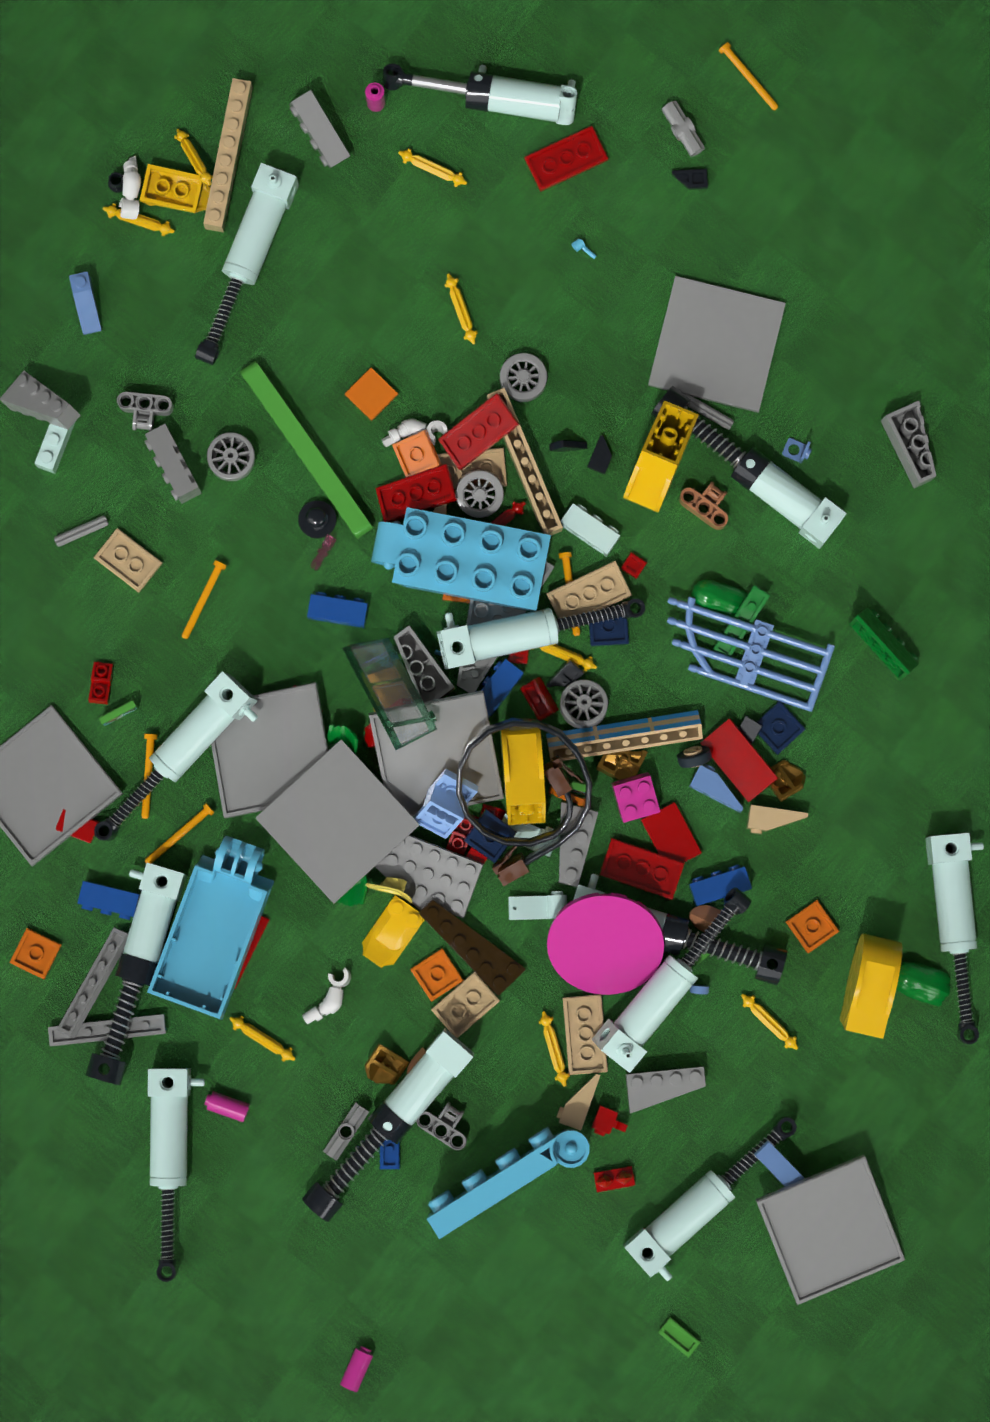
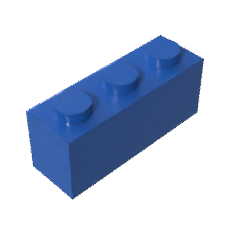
M316 592L315 595L311 594L307 618L365 628L368 603H364L365 600L353 598V601L346 600L345 596L335 595L332 598L327 597L326 593Z
M506 659L503 662L499 661L493 669L496 672L492 677L487 676L481 684L484 686L482 690L488 719H490L524 675L521 670Z
M740 865L729 867V872L723 874L721 870L710 874L711 877L704 879L703 876L692 879L693 883L689 884L696 907L725 898L726 894L734 887H737L742 892L752 889L746 868H740Z
M83 881L77 904L82 905L81 909L93 911V908L101 909L100 913L111 916L112 912L119 914V918L130 920L131 917H134L140 895Z

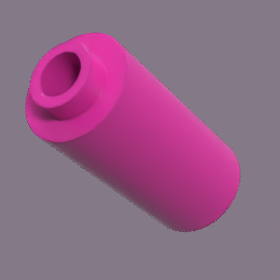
M370 83L365 89L367 107L371 111L378 112L385 106L384 88L379 83Z
M214 1091L212 1095H207L204 1104L207 1106V1110L240 1122H244L250 1106L248 1103Z
M360 1346V1349L355 1348L340 1382L341 1386L358 1392L373 1358V1355L370 1354V1349L364 1346Z

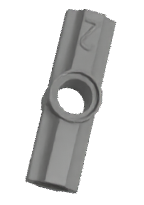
M676 100L666 104L662 108V112L669 121L676 139L682 142L690 157L701 153L705 147L697 136L692 121L684 115Z
M355 1103L323 1152L337 1161L369 1114V1111ZM348 1126L351 1128L352 1133L349 1137H344L341 1134L342 1127Z

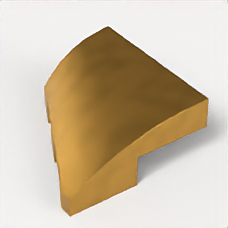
M629 750L603 754L596 770L616 780L635 776L648 752L645 750Z

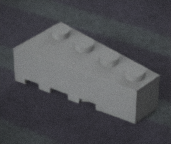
M311 90L289 104L292 114L300 121L301 129L310 137L311 140L309 142L313 149L319 151L321 155L319 158L324 167L328 166L330 169L350 156Z
M25 371L18 376L0 398V401L14 412L18 411L23 415H30L38 420H44L68 430L80 417V414L69 403Z
M920 401L894 411L881 420L914 489L930 482L936 477L932 455L928 446L929 441L924 429V419L920 411Z
M166 424L146 433L147 440L144 442L149 451H154L156 456L153 459L157 467L162 466L165 472L162 476L166 484L170 483L173 490H171L175 501L180 500L181 504L202 494Z
M410 626L394 636L420 703L444 698L455 690V687Z
M561 802L560 823L566 814L567 803ZM573 805L572 818L567 828L561 834L575 823L582 809L581 807ZM589 810L579 831L560 846L559 883L578 887L598 812Z
M704 1067L625 1074L629 1113L706 1086Z

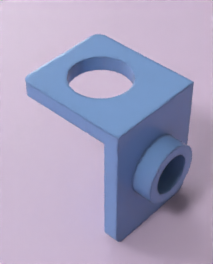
M789 438L782 455L802 463L804 458L808 459L812 449L809 448L811 442L808 441L806 445ZM790 445H797L799 447L797 455L789 453L788 448Z

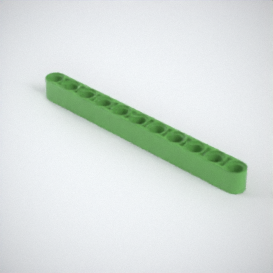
M254 361L242 369L240 373L356 539L372 530L373 527L258 363Z

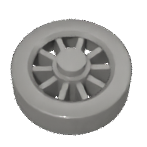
M518 353L509 357L504 362L500 371L501 388H505L509 398L518 402H529L542 394L547 384V371L545 365L538 357L529 353ZM519 362H525L524 369H521ZM528 362L534 365L530 370H527ZM514 364H516L518 371L512 369L511 367ZM537 369L538 374L531 375V373ZM509 372H510V373L514 374L515 376H510V377H508V374H509ZM509 381H516V382L511 385ZM528 384L533 385L534 388L530 389ZM517 385H520L519 391L515 389ZM523 386H526L527 391H522Z
M234 432L224 433L217 436L209 445L207 451L208 465L218 478L225 481H238L245 478L252 471L255 464V451L250 441L243 435ZM231 443L230 448H227L225 444ZM234 443L239 444L236 449H234ZM222 446H224L225 451H221V450H219V449H220ZM242 448H244L245 452L238 453ZM217 453L223 455L222 457L216 458ZM247 456V461H244L239 457ZM224 461L220 466H218L217 462ZM238 462L245 465L241 470L237 465ZM228 464V472L223 471L224 467ZM233 465H235L238 472L231 473Z
M475 469L467 472L460 478L456 487L457 503L467 515L476 518L488 517L495 513L502 504L504 496L503 487L499 478L492 472L484 469ZM475 479H478L477 486H475L472 482ZM480 479L486 480L483 486L480 485ZM490 482L492 487L486 489L485 487ZM470 483L473 489H468L466 486ZM495 490V495L487 494V492ZM466 491L472 493V495L465 497L464 493ZM487 497L494 499L492 504L487 501ZM473 498L474 500L469 505L466 500ZM476 501L479 502V509L473 508ZM482 501L488 505L487 508L482 509Z
M585 679L577 680L570 683L562 692L560 711L564 720L571 726L579 729L597 726L606 716L608 709L607 694L596 682ZM568 706H576V707H574V708H572L571 710H569V707H568ZM578 711L579 713L576 719L572 716V714ZM588 712H591L594 717L590 719ZM582 713L585 714L586 720H580Z

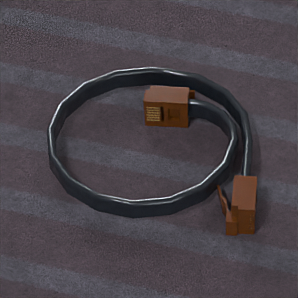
M510 718L487 726L468 743L457 765L456 795L465 818L481 835L505 846H513L501 860L492 864V869L496 875L498 874V878L503 886L527 874L530 863L560 847L579 831L591 808L592 779L582 753L562 730L539 719ZM512 726L537 727L557 736L575 755L586 781L585 803L575 823L563 834L561 833L567 828L573 812V799L570 794L572 783L563 768L581 783H583V780L562 762L559 755L543 765L544 774L558 797L564 795L567 802L566 814L562 822L552 831L531 838L505 837L485 828L469 811L462 792L463 768L472 750L486 737ZM555 839L525 857L520 852L509 858L517 846L531 847Z

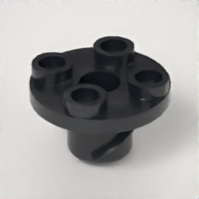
M319 500L305 504L298 516L302 532L314 539L329 536L334 530L337 521L334 509L328 503Z

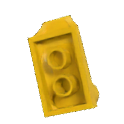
M148 164L140 202L149 206L157 205L197 213L206 210L210 187L198 180L200 175Z
M395 895L363 940V956L380 968L394 965L425 919L418 913L419 911Z

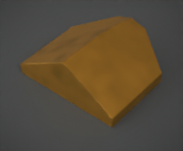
M786 760L771 767L779 778L770 785V788L780 801L785 800L804 788L806 776L800 768L788 763Z
M378 1044L364 1066L367 1078L375 1083L394 1085L409 1062L389 1048Z

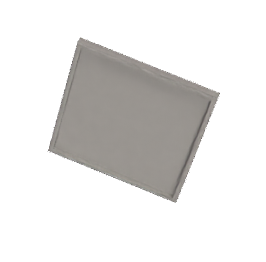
M675 276L648 386L669 390L674 386L684 395L689 394L692 397L759 413L786 303Z
M317 683L253 695L258 701L251 710L258 716L257 720L252 722L246 715L241 720L234 719L211 744L225 819L263 811L329 751Z
M483 690L369 713L384 787L414 817L422 808L430 786L445 769L457 774V765L468 743L487 726H490ZM492 734L472 750L463 768L462 777L479 786L478 792L469 801L468 806L504 799Z
M52 705L0 746V827L32 867L123 794ZM64 809L66 812L63 832L56 830V825Z
M342 740L333 746L256 817L257 821L333 904L419 826L417 821Z
M864 1154L755 1199L797 1305L905 1260Z

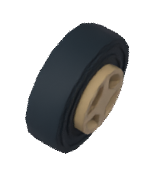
M693 746L681 751L677 755L678 763L683 768L698 767L712 759L711 750L707 746Z

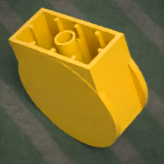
M664 400L637 460L624 493V499L659 513L699 414Z
M517 726L501 730L508 825L546 823L541 731L537 727Z
M867 934L860 936L853 956L840 1021L845 1030L881 1039L884 1038L899 979L902 942Z

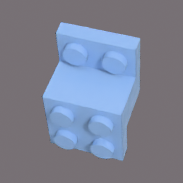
M445 769L430 786L422 808L414 816V819L420 826L445 839L464 819V814L456 795L457 774L448 769ZM462 777V792L468 805L469 801L478 792L479 786Z

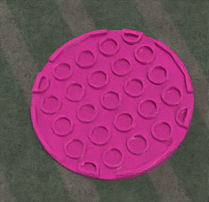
M592 893L574 899L557 913L548 931L547 949L554 969L566 982L585 992L612 995L639 987L656 972L663 958L664 935L656 916L641 902H636L627 898L626 895L618 893Z

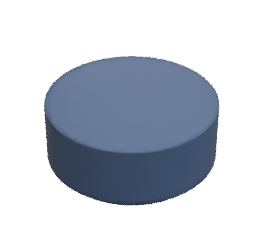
M692 984L690 993L708 994L709 986Z

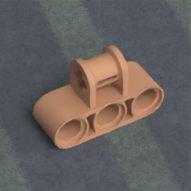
M714 482L709 484L702 495L692 488L682 490L679 497L680 504L715 530H721L728 522V515L718 507L727 492L717 488ZM689 493L693 496V500L687 502L684 500L683 495ZM706 505L709 511L702 513L699 511V506ZM721 516L724 519V523L716 524L714 517Z

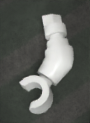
M136 156L129 158L123 165L122 195L125 198L122 197L119 203V207H121L120 217L131 220L137 219L139 213V201L134 200V198L138 197L141 187V176L138 173Z
M411 418L402 421L401 425L397 426L398 429L393 428L389 430V436L381 439L385 447H388L400 441L401 437L404 439L427 429L433 445H435L436 439L433 433L441 432L444 435L448 431L446 424L442 421H432L427 426V423Z
M346 967L342 970L344 972L342 981L336 982L334 975L328 973V979L333 985L329 987L326 997L319 1004L318 1008L315 1006L302 1015L307 1025L315 1019L318 1022L323 1018L324 1014L326 1016L330 1013L334 1014L340 1009L344 991L342 987L347 986L351 981V973Z

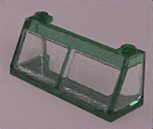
M389 638L350 644L342 648L395 750L437 730L434 723L437 719L432 710L428 712L398 656L400 651L396 643L392 645Z

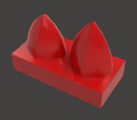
M632 1166L593 1173L597 1192L635 1186Z

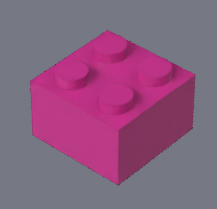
M648 772L611 782L623 823L660 812L651 776Z

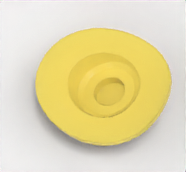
M387 877L380 885L365 884L370 889L393 894L412 903L410 896L404 893L407 884L404 879Z

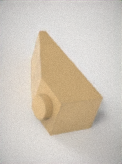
M750 805L746 829H751L750 833L762 834V831L766 832L808 817V813Z
M595 1074L565 1103L564 1108H559L556 1117L560 1119L559 1123L578 1130L582 1129L600 1075Z

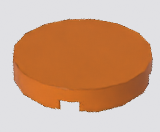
M551 785L548 792L558 797ZM570 793L574 803L578 806L584 805V798ZM564 795L558 797V798L563 799V800L566 801Z

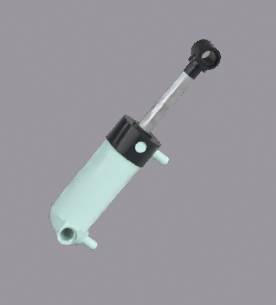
M395 63L387 64L383 69V86L388 90H397L403 87V85L464 94L466 109L551 121L561 125L573 123L577 99L576 82L574 80H569L567 86H557L496 76L486 73L487 67L485 65H481L479 71L471 70L467 83L407 74L405 70H402L401 66Z

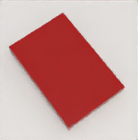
M675 802L661 809L659 813L649 815L641 820L658 854L681 862H686L702 854Z

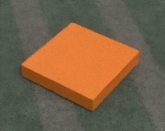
M370 368L345 393V396L365 416L373 421L398 396V393L376 371Z
M427 429L392 444L405 477L442 465Z
M818 900L785 922L807 954L840 932Z
M26 928L9 963L45 980L62 945Z
M443 948L410 969L431 1002L464 981Z

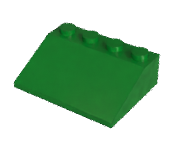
M867 607L850 622L849 626L901 681L919 665L917 662L919 659L912 651L908 652L904 646L906 645L899 637L895 638L891 633L893 630L887 623L883 624L878 619L880 617L874 609L870 610Z

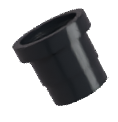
M114 172L109 176L108 186L111 191L115 193L123 192L122 174ZM121 178L119 184H112L113 179Z

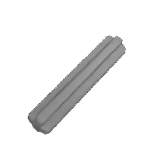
M686 394L691 399L687 407L728 430L734 423L731 418Z
M103 515L55 536L54 541L60 547L107 526L108 520Z

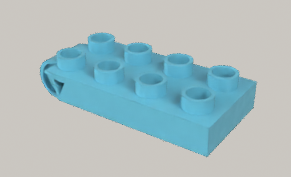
M407 507L403 525L399 521L378 523L371 562L383 565L387 570L395 568L392 583L402 585L403 587L533 612L537 610L551 535Z
M225 836L220 847L215 851V859L202 855L193 869L147 993L223 1020L274 884L273 880L258 875V872L263 868L264 849Z
M546 1127L528 1139L533 1148L520 1156L517 1150L513 1148L495 1160L499 1167L498 1171L487 1177L484 1171L480 1169L462 1181V1185L466 1191L454 1198L450 1191L447 1190L429 1201L428 1205L433 1211L427 1216L429 1224L440 1239L550 1170L559 1163L567 1168H575L582 1165L589 1155L587 1139L581 1132L574 1129H566L553 1135L549 1128Z

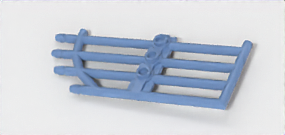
M690 596L687 602L669 597L667 603L685 609L686 617L685 621L668 617L667 623L685 629L688 642L673 639L672 645L691 651L701 667H698L697 665L690 664L688 670L810 712L813 711L835 645L828 643L825 649L772 631L774 628L773 624L758 619L755 620L754 624L697 606L695 605L696 599ZM693 612L751 631L749 641L745 642L692 624ZM694 633L745 649L742 660L697 646ZM772 638L822 655L823 659L820 667L766 649L769 639ZM704 656L738 667L739 670L736 678L713 671ZM763 656L816 673L814 685L760 667ZM757 674L810 691L811 694L808 702L754 685Z

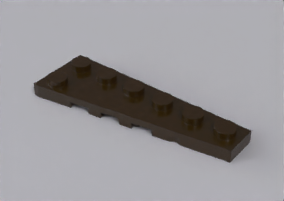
M431 899L418 912L498 996L526 970Z

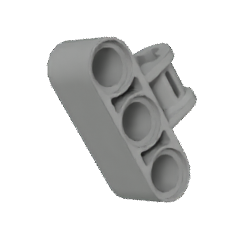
M122 392L117 397V403L122 411L134 413L133 430L145 429L149 432L152 431L154 416H168L174 409L170 398L163 395ZM123 399H131L130 405L123 406ZM149 400L150 405L147 408H142L140 406L142 401ZM162 402L169 403V407L166 410L159 408Z
M449 1101L439 1117L428 1111L422 1113V1115L426 1114L430 1117L431 1121L428 1125H422L419 1121L420 1117L416 1120L417 1125L452 1149L461 1150L465 1147V1135L455 1129L464 1111L457 1110L451 1106ZM444 1125L447 1133L444 1136H439L436 1133L437 1126ZM454 1136H461L463 1138L461 1146L456 1147L453 1145L452 1139Z

